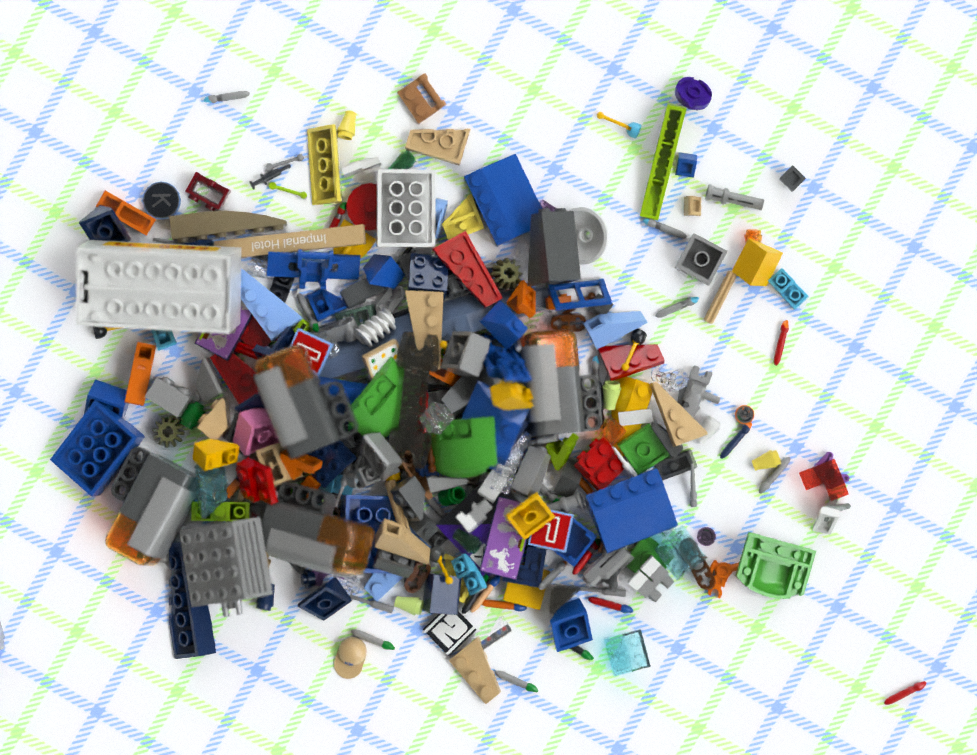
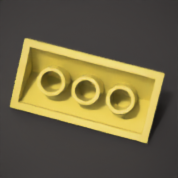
M335 124L307 129L312 205L342 203L337 127Z

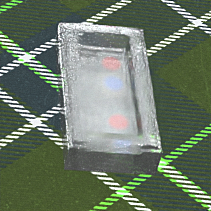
M502 615L471 637L474 640L479 636L482 648L485 651L514 630L504 615Z

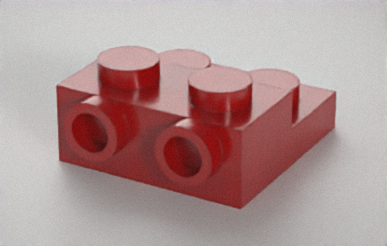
M604 437L600 440L595 438L588 445L590 449L587 452L583 450L576 457L578 461L573 465L597 491L606 488L624 470L622 462L611 448L612 445Z
M249 457L236 463V473L240 480L239 488L244 498L254 503L262 500L270 505L278 502L270 467Z

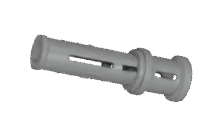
M712 184L708 185L705 195V201L714 200L721 202L723 205L731 203L760 211L763 209L765 200L763 198L730 192L728 188L712 187Z
M578 491L575 495L563 496L560 498V501L547 504L550 510L569 513L570 510L579 507L585 508V503L581 492Z

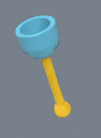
M603 112L597 113L598 119H605L624 127L630 137L637 138L642 127L641 124L631 122L626 125L605 116Z

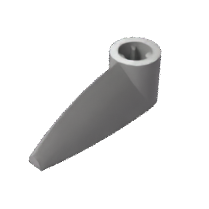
M351 316L319 328V332L311 331L309 333L331 343L344 340L351 342L357 339L353 331L356 328L358 329L354 317Z

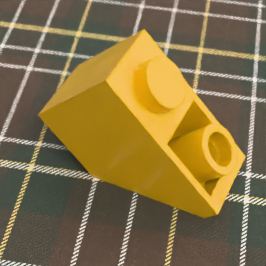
M504 380L490 387L493 405L502 410L529 409L533 407L531 390L515 381Z
M215 439L194 443L192 459L204 471L233 464L238 461L239 445Z

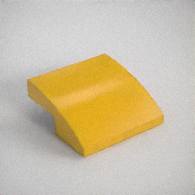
M543 569L542 581L550 573V570ZM507 583L503 600L540 610L546 588L540 590L536 587Z

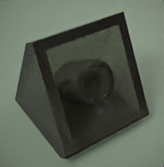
M551 582L549 612L551 614L556 612L581 590L580 586L573 583Z

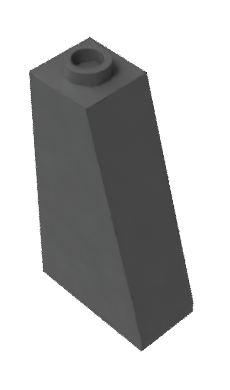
M483 364V369L478 377L462 376L441 399L443 414L446 417L449 416L452 420L462 416L478 380L494 386L505 379L490 378Z

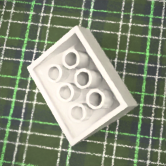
M377 169L376 247H435L436 170Z

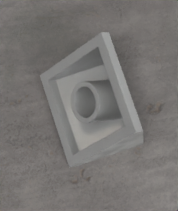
M381 433L363 436L360 453L379 478L385 481L403 461Z

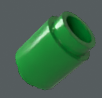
M197 401L194 403L190 402L180 417L182 419L179 423L193 430L194 427L198 426V420L206 413L203 410L205 406Z
M460 486L441 490L438 493V500L445 507L460 504L465 498V491Z

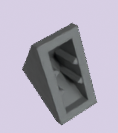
M571 458L568 459L553 493L562 497H569L574 494L582 478V474L573 466L577 461Z

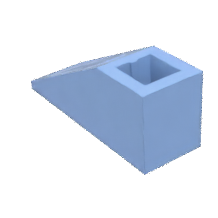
M641 311L599 314L583 324L596 349H599L648 322Z

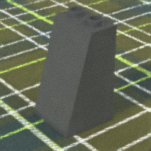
M550 208L539 209V213L531 215L528 286L564 284L581 280L574 211H566V208H557L554 211H550Z

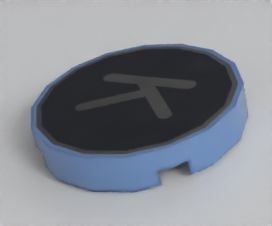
M160 181L147 187L143 193L142 203L148 215L155 219L165 220L178 212L181 205V197L173 185Z

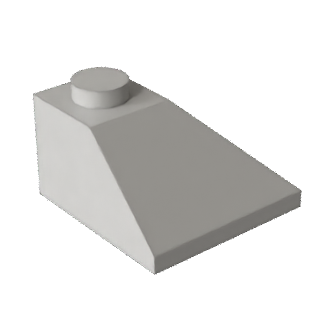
M203 358L195 384L197 388L195 393L199 401L208 402L226 393L210 358Z

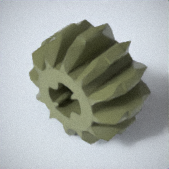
M504 258L502 261L499 259L496 261L497 265H492L491 268L494 272H491L490 276L495 278L493 281L498 283V289L503 287L504 291H507L510 288H516V284L520 283L521 279L519 277L523 273L518 272L521 265L515 266L516 260L509 261V258Z
M163 416L161 417L163 424L158 421L155 422L159 429H152L153 432H158V435H155L153 438H161L158 445H162L165 441V448H169L170 442L173 447H176L175 439L178 442L183 441L179 435H185V432H179V429L183 428L184 425L180 424L177 426L180 421L179 418H176L172 423V416H168V421ZM170 426V430H173V434H170L169 437H167V434L164 433V430L168 429V427Z

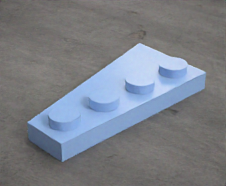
M241 269V300L271 341L278 338L287 326L293 327L303 319L302 316L260 282Z
M410 527L411 532L431 549V547ZM372 573L364 589L378 602L403 577L391 573Z

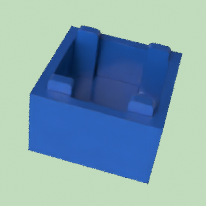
M573 518L566 553L552 551L575 567L597 535Z

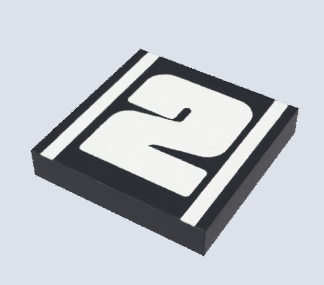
M459 611L458 615L437 614L423 628L449 657L477 630Z

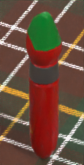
M346 201L339 205L329 228L338 227L342 215L346 212Z
M600 538L593 541L572 570L573 575L578 574L593 553L598 549L601 541Z

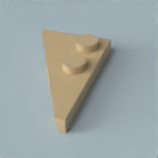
M657 381L649 384L673 447L708 435L707 431Z

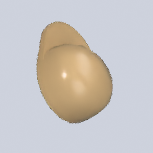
M357 637L346 638L338 648L334 668L336 673L342 678H355L362 671L367 648L361 639Z

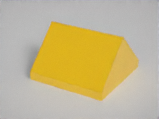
M748 237L732 272L750 286H767L768 280L772 277L783 252Z
M537 492L505 515L524 540L555 518Z

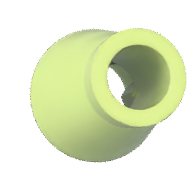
M607 380L602 386L604 408L615 410L621 391L620 383Z
M397 596L394 607L400 608L413 616L421 615L424 600H420V597Z

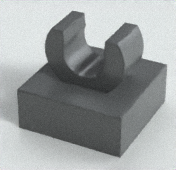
M794 165L779 178L791 192L806 179Z
M598 293L594 299H601L603 296ZM614 304L592 306L587 309L597 316L599 314H607Z

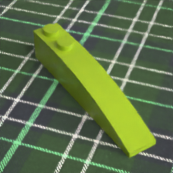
M667 102L641 207V217L654 220L659 219L686 113V107Z

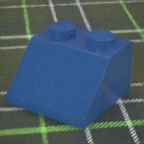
M95 379L87 394L84 414L92 403L97 400L124 419L129 403H125L127 390Z

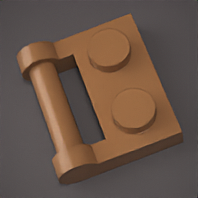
M426 73L397 92L418 124L447 105L444 100H441L428 81L429 77ZM423 85L436 104L434 107L431 108L417 86Z

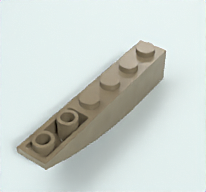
M205 211L169 216L171 236L173 240H177V243L189 242V238L207 240V236L215 235V238L227 237V233H234V236L245 235L246 231L253 230V233L265 232V228H272V231L283 230L284 226H288L287 221L283 219L239 211Z

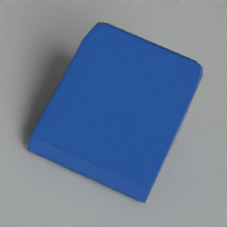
M679 152L675 175L694 178L697 155Z

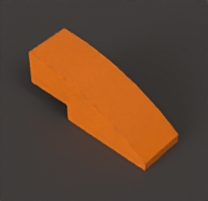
M104 190L95 206L103 205L112 208L121 222L146 236L156 220Z

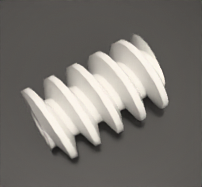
M383 308L382 311L377 312L376 316H372L370 320H366L364 324L359 325L358 329H354V335L359 342L372 347L371 340L378 343L377 336L383 339V331L386 334H390L389 327L393 330L396 329L394 316L387 308Z

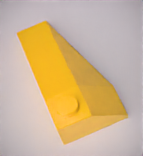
M627 376L615 380L620 383L621 391L615 410H611V445L624 457L625 455L617 444L639 430L642 424L620 426L618 412L647 409L652 396L649 383Z

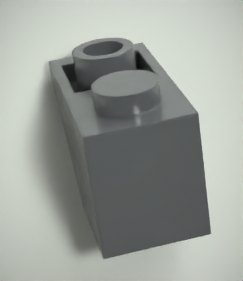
M415 476L406 477L390 492L393 495V500L396 504L400 505L404 511V516L411 522L421 521L424 514L426 491Z
M425 512L421 521L411 522L408 520L410 527L431 548L440 547L448 540Z

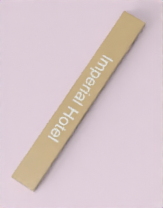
M361 224L214 241V246L240 247L241 258L265 256L268 255V252H297L298 249L309 251L366 244L365 226Z

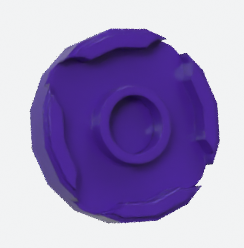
M694 77L682 78L674 89L678 102L691 110H703L709 106L712 100L710 87L703 80H695Z

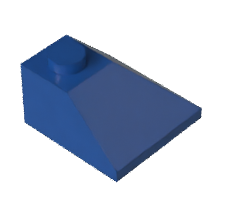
M501 300L480 321L506 349L514 344L528 329Z
M580 598L561 604L550 620L557 653L593 640L588 613Z

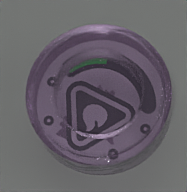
M702 527L698 530L696 538L701 545L710 546L715 542L716 534L712 528Z

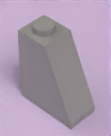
M536 445V448L529 446L511 485V488L518 494L527 498L536 492L539 494L551 458L546 452V448Z

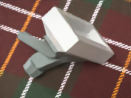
M832 494L829 496L828 504L821 506L813 523L812 531L831 535L840 517V511L851 508L850 503L836 504L838 497Z

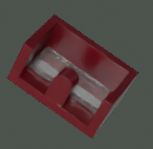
M196 171L185 192L189 194V199L197 203L199 200L205 202L204 207L212 211L216 209L221 211L231 190Z

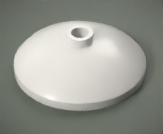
M576 207L568 210L574 211L579 264L585 265L597 261L603 256L609 243V231L605 220L597 211L588 207ZM587 231L590 233L589 238L586 235Z

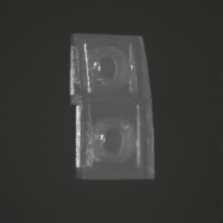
M527 431L513 446L504 470L506 472L511 469L515 470L522 463L523 452L529 448V442L532 437Z

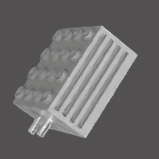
M260 517L179 530L192 607L221 603L223 617H229V609L233 608L236 609V615L239 616L243 615L241 600L273 594Z

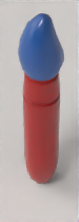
M598 597L588 598L589 602L622 613L634 612L626 604L621 605Z

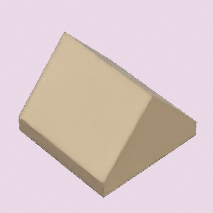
M684 197V216H701V197Z

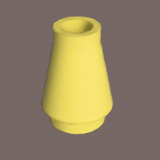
M345 111V115L337 129V136L339 138L352 140L353 136H355L357 113Z
M769 450L753 459L752 464L755 471L760 469L778 467L777 465L781 464V460L777 450Z

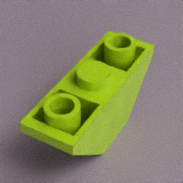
M192 501L191 521H238L250 518V502Z

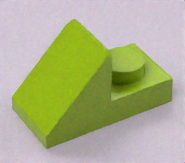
M572 433L569 438L565 437L562 441L559 439L546 445L555 470L559 471L568 461L579 439V436L575 433Z

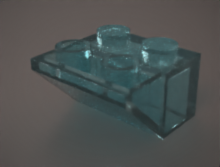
M199 466L195 470L197 503L201 517L204 519L227 499L225 467L204 471Z
M683 524L666 536L654 549L677 581L708 558Z
M641 629L603 637L614 677L651 667Z

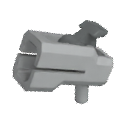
M603 547L602 555L591 564L586 563L582 568L585 570L583 581L590 588L592 586L598 588L605 582L609 585L608 590L613 592L618 588L617 577L619 573L634 557L628 550H625V547L608 554Z

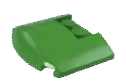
M392 357L387 360L351 404L359 424L358 432L362 436L381 433L384 438L388 437L406 420L416 403L420 384ZM347 421L354 428L353 423L351 421Z
M494 417L428 422L433 456L435 457L434 465H436L438 473L453 478H467L487 472L486 469L491 465L494 467L497 464Z
M748 531L735 576L747 588L766 597L790 599L797 594L802 596L806 590L816 550Z

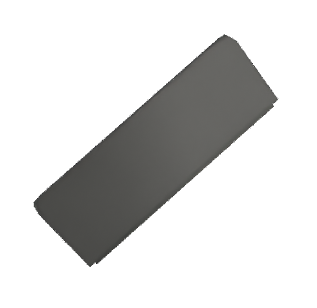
M378 548L373 567L409 578L414 570L415 560Z

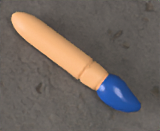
M496 575L489 581L487 588L480 593L470 608V612L473 613L478 610L493 588L499 584L500 576Z

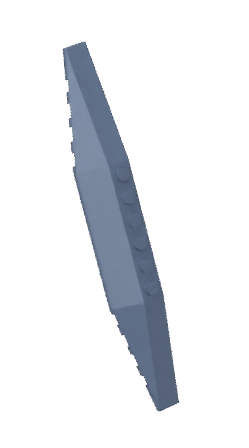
M547 287L533 288L536 291V312L545 310V298H548L549 295ZM556 290L557 296L560 297L559 290ZM514 291L500 292L501 296L503 297L500 300L518 318L526 316L522 313L517 314L513 309H511L507 305V300L510 298ZM473 295L443 302L442 341H449L453 331L475 333L486 329L480 321L497 302L484 308ZM410 313L394 318L396 329L393 330L389 327L390 334H386L383 331L384 338L381 339L377 336L378 343L371 340L372 347L362 344L358 339L351 342H346V340L333 342L334 345L320 377L336 378L364 369L365 365L362 355L392 339L397 340L402 356L417 351ZM292 368L289 373L295 385L298 373L302 372Z

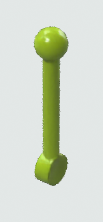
M275 182L269 183V188L272 190L278 189L298 195L302 199L307 198L306 192H298L278 186Z

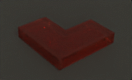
M835 458L799 472L806 491L824 484L831 501L849 495Z

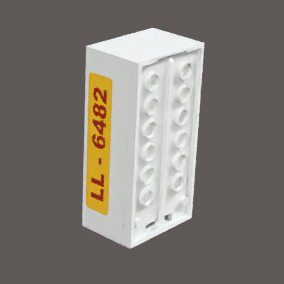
M89 240L76 248V325L230 334L240 324V247Z

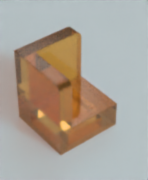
M608 418L595 432L601 438L604 437L611 445H615L627 431L614 418Z

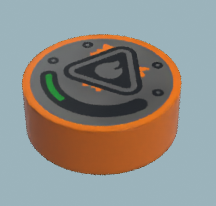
M748 405L739 406L735 411V419L741 424H749L754 419V411Z

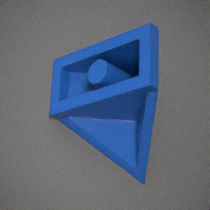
M374 254L363 267L368 283L372 285L389 287L395 290L405 277L402 269L388 255Z
M318 289L307 295L319 322L347 309L342 298L327 290Z

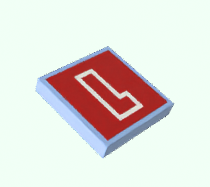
M298 328L283 364L310 377H320L334 344Z
M551 510L555 518L529 536L528 545L566 553L574 515Z

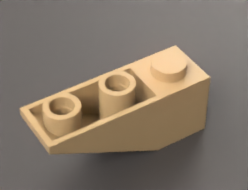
M387 519L383 520L376 532L374 547L427 565L429 564L431 549L402 524Z

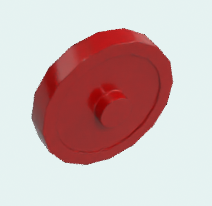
M374 183L361 184L355 188L349 195L346 205L348 217L354 225L363 224L367 231L376 230L377 184Z

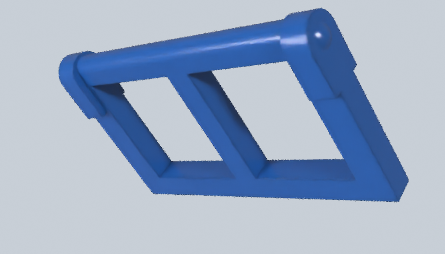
M604 278L547 285L555 311L612 304ZM599 285L603 298L585 300L581 287ZM574 288L579 301L560 303L556 290Z

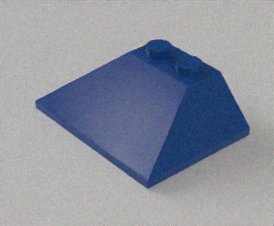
M478 380L462 419L494 417L497 464L494 467L491 465L489 468L502 473L529 409L502 410L493 405L490 387L492 386Z

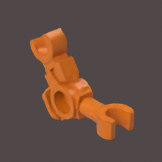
M714 560L711 563L710 569L712 573L715 570L716 584L712 589L708 590V595H711L712 590L716 589L719 591L717 598L720 599L722 597L721 587H725L728 577L732 572L737 571L739 562L730 564L725 562L718 563L717 560Z

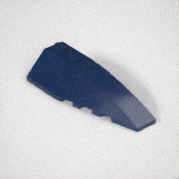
M181 542L172 543L169 549V569L172 570V575L169 578V586L172 587V597H169V605H172V615H169V627L174 659L216 653L209 607L208 605L191 606Z

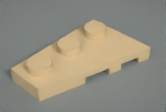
M471 128L464 130H410L405 150L460 166Z
M478 636L450 658L449 661L481 700L487 704L501 693V689L493 670H491L487 660L488 657L482 648L481 640Z

